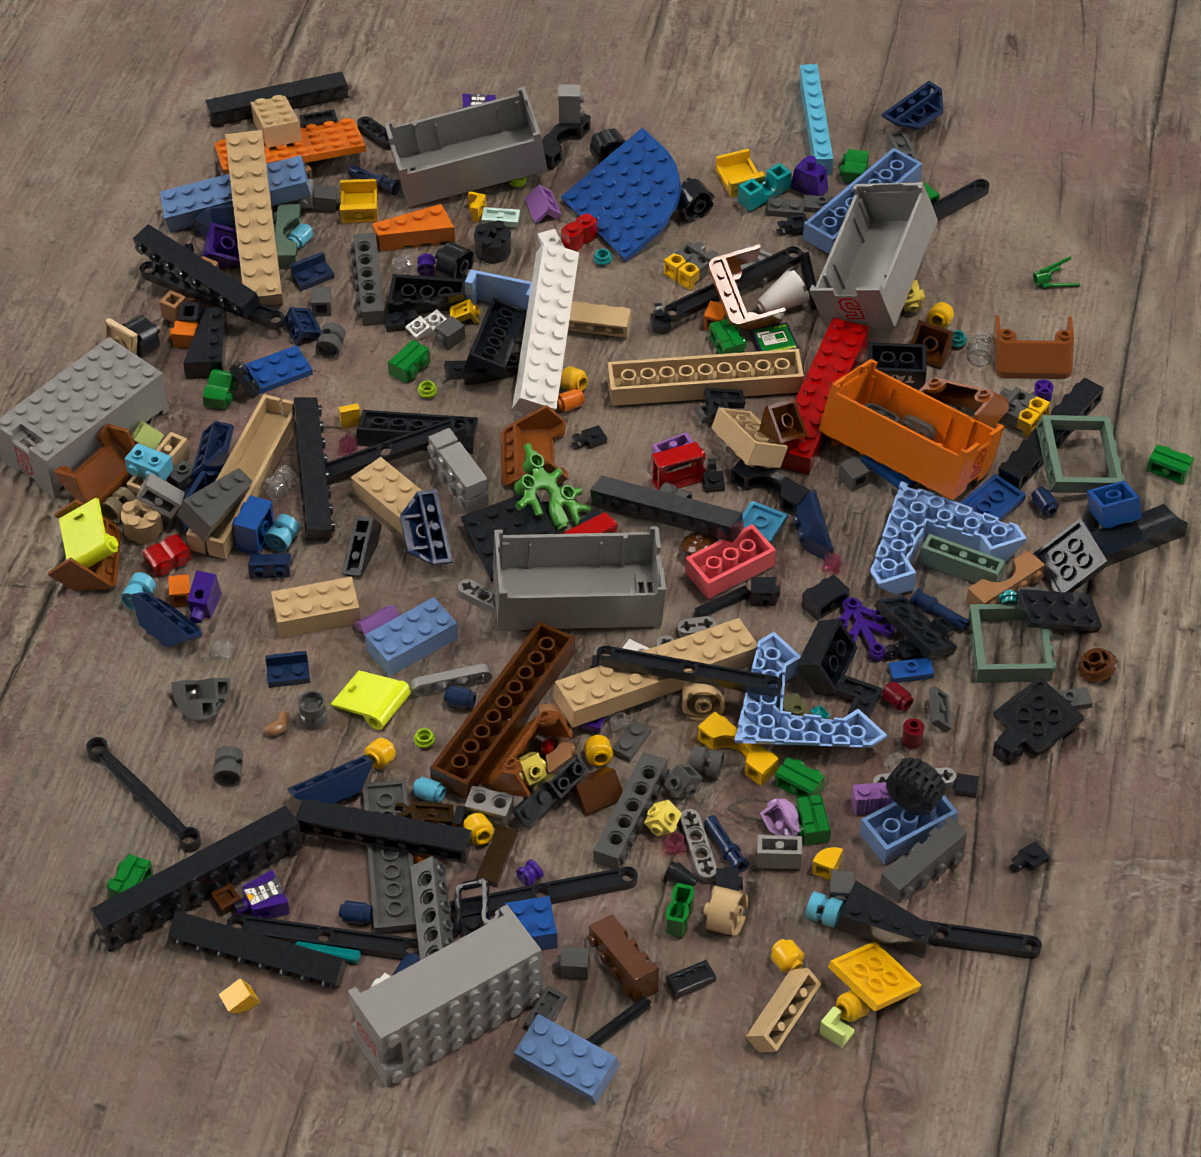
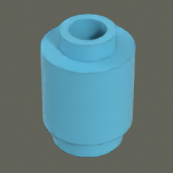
M300 223L288 235L287 239L296 242L297 249L302 248L313 237V230L308 224Z
M422 776L414 782L413 791L414 795L418 798L432 803H441L446 794V787L442 786L440 782Z

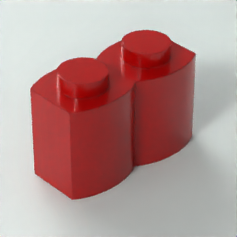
M586 213L579 216L575 222L565 225L561 230V241L564 247L578 251L584 244L594 241L597 237V219Z
M178 534L169 536L161 543L151 545L142 552L144 561L156 577L168 574L174 567L183 566L191 559L189 548Z

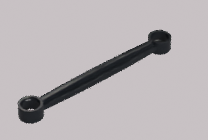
M94 737L87 742L86 749L89 758L95 762L101 761L156 818L178 836L180 848L183 851L194 852L200 848L201 837L199 831L194 827H185L141 780L109 752L107 741L104 738ZM97 746L105 747L102 751L97 753L91 751L94 747ZM188 836H194L197 838L192 843L183 842V840Z

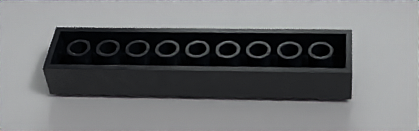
M285 805L90 909L97 935L109 952L121 948L125 943L143 936L144 933L153 928L160 927L164 922L174 918L175 911L184 913L194 906H199L203 901L212 897L211 893L230 883L232 886L238 885L244 879L258 874L270 865L277 864L289 855L297 853L303 848L299 822Z

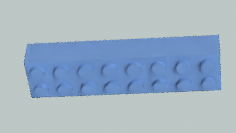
M892 148L804 223L803 240L830 254L855 195L853 192L854 184L917 183L921 180L923 163Z
M301 155L267 164L272 206L311 196L307 171ZM230 174L160 191L164 219L170 232L195 226L194 216L199 215L210 206L233 204Z

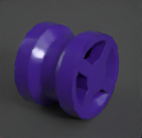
M421 254L417 259V272L421 276L430 277L434 275L436 259L432 254Z
M1044 379L1038 380L1035 383L1033 395L1050 402L1054 389L1053 383Z
M532 859L528 860L524 867H519L516 870L518 879L525 886L533 885L536 879L540 880L544 876L541 867Z

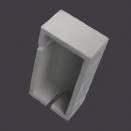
M448 428L429 436V445L427 446L430 454V459H428L429 465L433 470L437 471L440 481L445 482L449 493L456 497L460 508H464L469 514L488 506V479L463 445L458 442L451 429Z

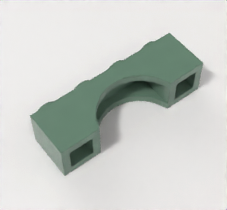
M278 204V210L274 212V223H276L274 224L279 269H290V265L298 261L297 243L287 239V237L301 223L300 204Z

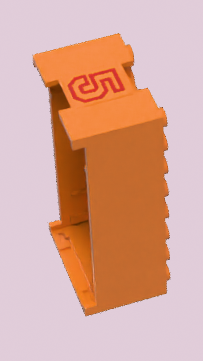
M872 359L832 383L819 431L825 433L826 436L842 442L843 445L857 450L862 455L875 459L877 463L884 464L893 471L899 472L910 480L917 481L927 489L934 490L951 500L962 494L966 490L967 484L972 480L978 482L990 473L1005 426L997 423L994 429L877 370V362ZM867 403L877 404L897 414L900 419L906 415H913L931 424L936 430V437L932 441L924 437V433H922V436L909 429L908 426L905 427L864 405Z

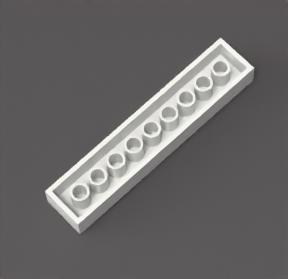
M546 241L542 243L536 252L512 409L527 414L545 405H548L554 411L557 408L579 252Z

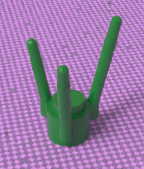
M1069 256L1039 271L1033 272L1035 285H1042L1043 289L1048 287H1079L1080 283H1049L1052 280L1051 273L1060 270L1061 267L1059 265L1071 260V257Z

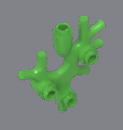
M530 443L525 444L523 447L526 452V460L523 462V470L527 474L522 476L514 486L515 492L518 495L524 496L515 504L516 508L522 510L526 505H530L536 517L543 515L536 492L539 489H544L550 495L548 512L554 528H557V531H562L569 527V521L562 506L568 508L574 525L578 526V521L581 519L578 512L589 513L591 511V506L577 503L574 500L575 496L582 495V489L580 487L573 488L570 485H564L560 488L556 480L563 474L562 470L557 468L552 473L546 472L543 468L544 458L537 451L533 450Z

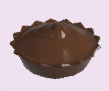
M690 533L689 536H685L684 540L681 541L682 545L680 547L690 556L718 542L719 539L699 533Z
M1093 648L1083 654L1078 663V671L1085 681L1089 680L1091 683L1095 681L1101 682L1114 675L1118 661L1111 651Z

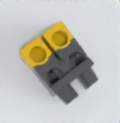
M688 242L686 247H682L664 259L663 274L677 281L686 289L691 290L695 287V282L709 274V263L711 259L718 257L719 254L714 250L709 253L705 252L706 247L701 242L696 244Z
M1015 387L1012 391L1003 388L999 394L1008 399L1009 410L998 422H1003L1006 425L1022 430L1023 435L1026 437L1030 436L1042 415H1049V401L1021 391L1018 387Z

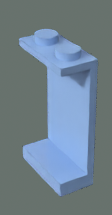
M471 269L465 280L466 300L470 299L476 305L478 300L491 302L492 297L527 310L532 282Z

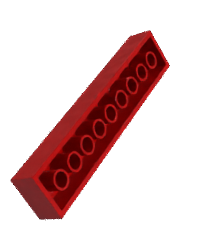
M832 318L795 399L808 436L784 443L788 448L781 467L810 475L826 438L825 433L819 431L831 385L857 368L868 344L869 326Z

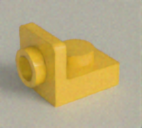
M469 191L468 205L470 207L469 211L472 214V221L479 222L481 220L483 209L487 207L485 194Z
M470 299L450 306V316H453L459 322L471 318L475 324L479 323L480 309Z

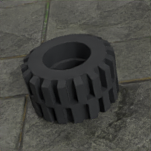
M913 757L901 760L885 782L886 789L892 800L902 809L918 816L930 814L946 792V784L936 769L928 763Z

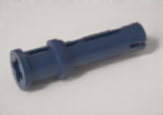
M352 165L348 171V175L358 179H376L377 189L381 191L386 190L391 195H396L401 186L400 180H392L387 175H377L355 165Z
M918 588L910 599L913 605L916 604L925 609L924 612L927 614L933 613L938 617L943 616L963 632L967 629L965 626L968 627L970 624V620L940 604L936 597H930L923 593L921 588Z
M711 815L707 817L704 825L722 849V857L729 862L731 868H738V874L742 873L749 867L750 862L742 856L740 847L733 844L716 816Z

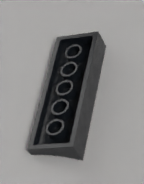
M492 297L463 369H487L503 374L527 310Z
M363 410L357 427V446L371 447L457 416ZM465 417L468 420L469 431L457 439L469 454H473L478 417ZM458 423L455 425L456 429H462L465 427L464 423Z
M1165 504L1142 512V518L1132 523L1119 524L1113 528H1101L1091 533L1110 561V565H1113L1184 537L1188 522L1180 519Z

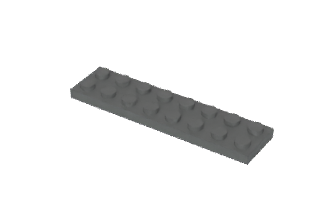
M406 780L365 783L363 785L364 807L366 811H378L382 814L394 816L397 812L402 813L401 811H394L396 803H404L408 806ZM368 846L375 933L417 929L410 868L413 865V854Z

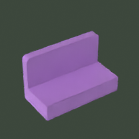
M540 184L525 198L536 223H539L547 214L555 219L562 215L552 191Z
M387 605L353 624L356 631H362L365 636V634L400 615L395 605Z

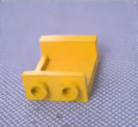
M749 149L716 156L715 170L730 197L738 196V186L751 178L759 184L765 179L763 171L758 172L752 163Z
M376 179L341 180V223L378 222Z

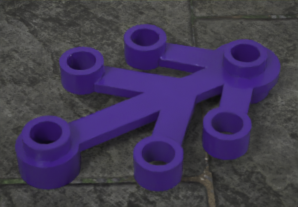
M846 598L842 603L844 613L842 617L837 619H840L847 629L849 619L854 617L855 623L850 632H848L856 643L857 635L861 630L869 645L868 658L874 662L882 661L885 655V648L882 644L877 643L871 630L889 638L894 633L893 625L884 624L882 626L863 618L862 614L873 618L874 621L879 623L885 620L883 616H878L881 614L877 609L874 611L864 607L861 601L856 598Z

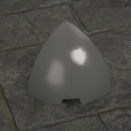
M231 678L171 682L176 704L181 712L190 719L204 720L213 717L218 713L217 710L221 704L227 701Z

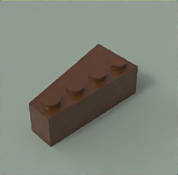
M613 914L589 925L588 941L593 948H597L601 961L604 964H608L612 977L615 981L619 980L627 998L630 997L635 1003L643 996L648 998L658 993L659 968L655 963L650 965L648 961L649 956L645 951L640 953L637 942L633 938L628 939L626 929Z

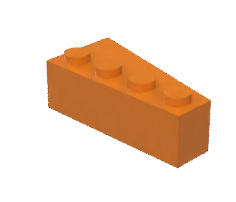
M441 204L372 223L379 251L404 249V246L409 245L415 248L427 243H432L433 246L445 241L455 243L454 226Z

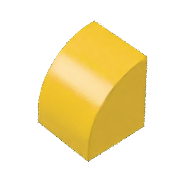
M358 403L338 407V416L342 429L359 424L361 415Z
M831 847L821 850L813 859L812 874L831 881V871L838 870L842 862L843 849Z
M241 978L219 994L227 1010L231 1013L245 1012L260 1003L252 987Z

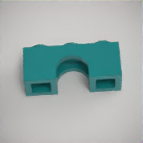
M778 163L766 170V177L761 184L753 178L738 186V203L750 212L766 203L768 198H774L791 188L792 172L781 163Z

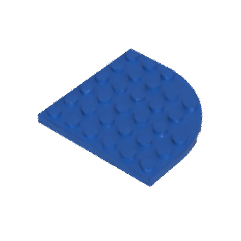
M641 128L564 193L561 199L578 216L589 213L596 218L597 234L627 262L658 236L669 223V218L673 211H676L679 203L681 179L676 163L670 153L644 128Z

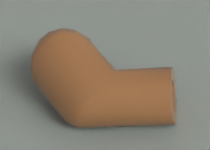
M286 711L279 712L278 720L265 726V734L267 736H276L284 733L287 729L289 713Z

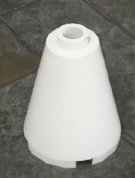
M787 270L757 300L756 308L758 312L763 314L780 308H785L786 310L807 303L810 300L808 291L804 292L803 286L805 284L794 270Z

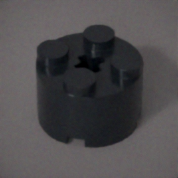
M606 129L592 135L590 153L599 165L626 141L617 129Z
M686 178L681 185L677 210L688 221L693 222L695 221L694 218H703L711 211L714 205L712 200L713 198L715 199V196L699 179Z
M497 220L476 226L474 244L477 258L481 261L482 259L487 260V263L496 264L505 261L507 256L511 254V232L504 225L503 221Z
M449 241L442 249L439 248L435 254L437 261L434 275L442 278L466 279L468 269L471 270L473 267L474 253L469 248Z
M143 314L122 324L138 334V357L142 358L160 347L159 327L155 323L152 324Z

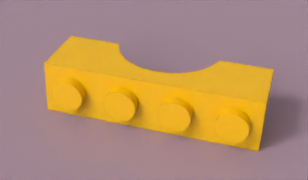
M716 712L711 714L698 726L697 739L711 750L731 748L739 751L746 758L745 775L762 786L778 770L779 758L775 753L761 746V744L734 743L738 728L731 724L726 717L720 716Z

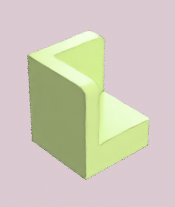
M141 420L131 436L136 442L155 450L164 434Z
M833 1006L821 1021L819 1034L843 1048L853 1036L854 1029L840 1021L841 1010Z

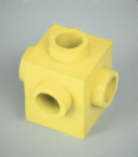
M918 280L913 281L903 306L905 312H914L923 308L922 301L925 300V294L923 289L920 290Z
M529 752L517 758L523 766L519 775L525 785L534 787L547 776V765L540 758L539 753Z
M669 800L657 802L648 810V816L644 824L657 837L670 835L676 830L682 813Z

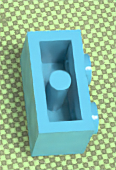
M139 443L125 457L127 472L146 479L151 472L165 481L174 470L171 456Z

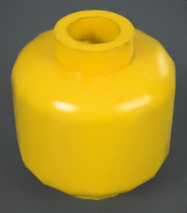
M945 302L935 303L927 314L928 323L944 329L949 326L954 318L953 308Z
M568 366L562 371L560 381L562 389L566 391L580 389L583 391L587 387L588 378L585 371L573 366Z
M594 735L585 741L583 749L586 759L591 765L603 766L611 761L613 750L606 736Z
M377 738L365 748L364 755L372 760V768L383 769L394 760L396 752L392 742L385 738Z
M482 813L469 815L462 824V827L472 830V844L474 845L486 844L493 836V825Z
M782 939L773 945L771 960L783 973H789L793 969H801L804 953L793 940Z
M852 990L841 994L837 998L836 1008L841 1010V1018L845 1021L854 1022L869 1013L870 1007Z

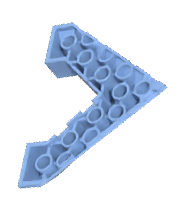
M901 481L870 574L878 587L898 595L915 589L916 571L912 567V563L925 537L927 538L929 534L1005 561L1027 541V538L1017 524L1011 522L1006 524L999 521L998 517L985 512L982 515L974 512L973 508L945 497L941 498L921 488L918 490L910 488L907 483Z
M775 632L758 641L751 672L779 677L783 683L782 691L775 697L746 692L734 743L871 748L887 738V734L859 709L844 718L834 717V720L821 719L820 715L812 714L796 716L791 715V712L783 711L785 681L799 674V669L796 665L801 656ZM768 684V685H767V686L770 687V688H777V687H778V686L775 685V684Z

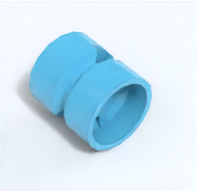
M280 514L265 534L264 541L271 549L284 552L299 532L300 525L293 517Z
M134 573L128 586H126L121 594L120 599L127 608L135 611L132 600L133 593L148 591L153 594L157 587L156 582L145 573Z
M814 891L809 899L805 918L815 922L822 920L823 925L836 928L843 911L844 901L833 897L827 899L825 894Z

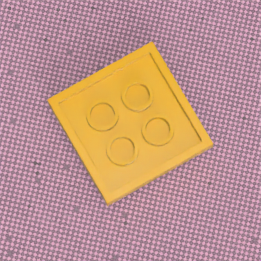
M871 942L835 958L828 965V968L873 1011H878L910 996L921 988V984L876 942Z

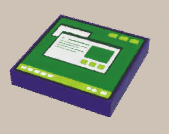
M787 322L751 329V335L758 351L799 349Z

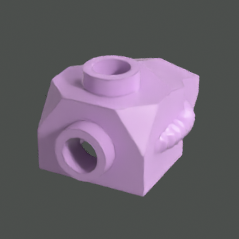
M777 798L767 803L768 807L760 813L769 832L775 835L797 836L801 832L797 810L786 799Z

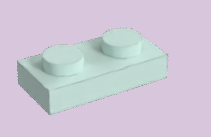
M484 207L481 222L484 224L500 220L507 227L518 228L520 210Z

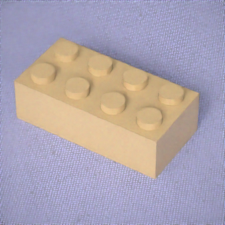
M276 95L270 99L260 98L255 100V102H250L253 122L257 130H262L264 143L267 148L302 141L299 120L285 96Z
M718 408L711 429L747 466L755 467L757 465L767 469L781 467L788 446L784 443L777 444L759 432L760 419L751 411Z
M380 457L351 477L352 493L404 535L400 515L415 493L422 490Z
M352 577L271 592L280 638L352 625L360 620V609Z

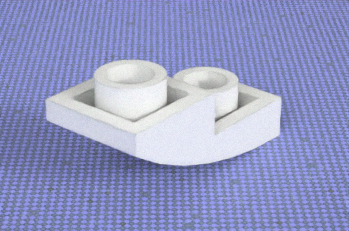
M436 309L424 319L419 316L405 327L416 339H421L434 334L435 327L445 321L446 318Z

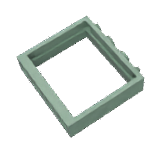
M1041 416L1036 428L1050 492L1087 493V490L1125 480L1121 472V459L1117 454V442L1114 441L1113 425L1110 423L1109 416ZM1053 430H1100L1110 478L1063 477Z
M970 604L968 619L970 620L969 627L976 682L1035 681L1039 677H1042L1045 681L1052 680L1053 671H1056V660H1052L1054 645L1050 644L1052 638L1051 629L1040 628L1044 663L986 664L980 620H1025L1020 604Z

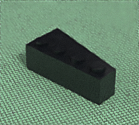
M393 274L387 301L388 313L403 311L404 315H406L411 310H416L417 314L434 312L436 309L438 311L450 310V306L466 300V279Z
M225 307L205 309L183 362L186 379L209 378L213 369L225 371L227 338Z
M855 880L840 916L839 930L925 958L932 941L934 926Z

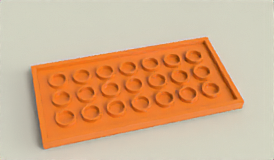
M344 118L337 123L326 121L323 125L309 124L306 128H300L302 141L269 148L264 143L267 164L299 155L302 156L305 163L366 152V145L356 122L350 118ZM222 139L214 143L223 175L230 173L226 139Z

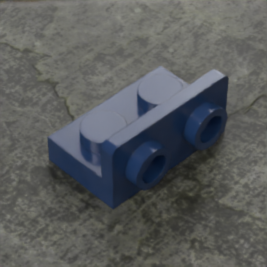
M323 252L290 265L291 278L301 291L335 278L334 272L326 263Z
M290 307L284 317V325L288 329L295 345H300L303 338H319L321 329L310 308Z
M291 553L251 554L250 562L248 563L250 578L291 577Z
M307 651L265 656L269 688L310 683Z

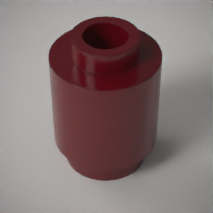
M897 682L886 684L882 690L883 699L897 710L905 712L914 702L911 693Z
M911 718L903 724L902 742L907 748L915 749L923 742L924 724L919 719Z

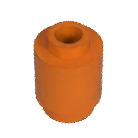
M571 389L558 394L557 409L565 413L581 407L585 403L583 392L580 389Z

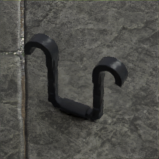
M484 878L463 882L454 889L455 916L452 929L453 937L458 935L462 929V890L467 891L483 885L482 920L485 924L503 916L498 909L495 911L494 918L490 920L489 882Z

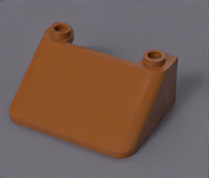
M548 405L508 425L502 431L501 467L502 483L505 486L514 487L515 483L527 474L523 470V462L526 460V452L523 447L525 444L530 443L533 450L537 451L544 458L543 468L546 472L552 473L558 468L555 465L554 440L564 437L566 421ZM560 468L563 474L557 478V484L568 480V472L564 468Z
M106 424L97 435V439L102 445L101 448L74 472L65 465L58 467L54 471L58 481L75 499L85 504L94 498H98L101 505L108 497H112V494L119 487L127 488L126 483L133 475L127 472L125 457L136 445L128 429Z
M552 710L543 711L519 729L482 781L483 787L492 791L506 792L510 795L528 798L531 793L519 775L523 766L517 758L523 755L538 733L565 738L572 736L561 713Z

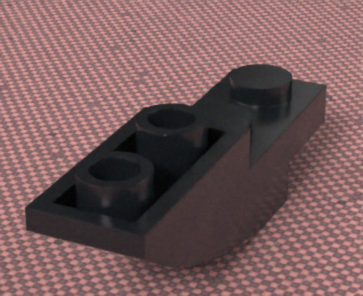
M510 354L503 374L487 369H463L466 360L445 361L444 369L448 380L463 379L465 385L486 383L518 373L520 354Z
M578 754L573 755L530 789V796L528 798L522 797L523 800L512 810V813L524 828H528L557 799H561L590 771Z

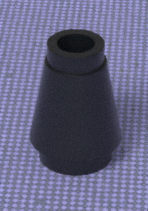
M674 861L671 862L664 875L668 878L669 882L695 887L699 879L680 862L676 863Z

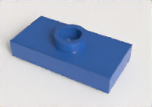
M930 658L889 662L888 664L892 682L898 683L934 678Z

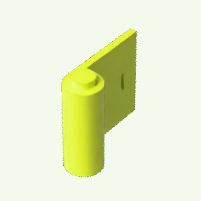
M98 498L92 499L59 518L66 559L71 557L86 568H89L117 552V539L105 532Z
M359 670L330 705L333 708L363 715L366 722L372 728L381 730L410 696L411 691L409 685L404 681Z

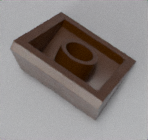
M919 320L911 344H925L926 363L943 368L953 351L955 332Z
M795 398L766 406L759 432L777 444L808 436Z
M603 767L586 774L570 790L586 816L617 804L623 792L615 769Z

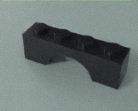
M584 113V117L580 118V124L558 123L544 137L542 143L547 168L553 170L562 161V146L560 145L562 142L570 139H582L591 130L590 115Z
M742 459L731 469V482L746 491L758 487L774 491L780 498L779 509L792 516L796 515V507L810 492L805 486L792 481L772 468L767 469L757 465L750 467Z

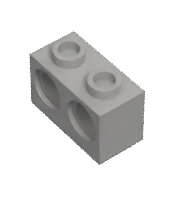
M472 786L464 806L466 818L474 813H482L493 826L498 825L507 828L512 810L514 809V796L506 792H497L485 787Z

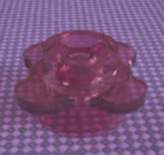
M346 433L345 437L339 440L340 448L344 453L351 454L357 450L356 440L349 433Z
M825 553V561L822 563L823 567L834 574L840 573L839 568L843 564L841 556L837 553Z
M672 832L663 838L668 854L678 851L685 852L687 850V846L684 844V835Z

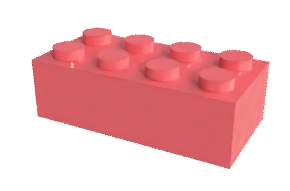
M752 524L744 528L733 543L720 540L686 557L685 574L703 595L710 599L775 566L776 549Z

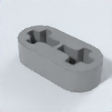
M709 616L683 619L678 623L677 634L682 638L708 629L705 625H708L709 628L716 626V621Z

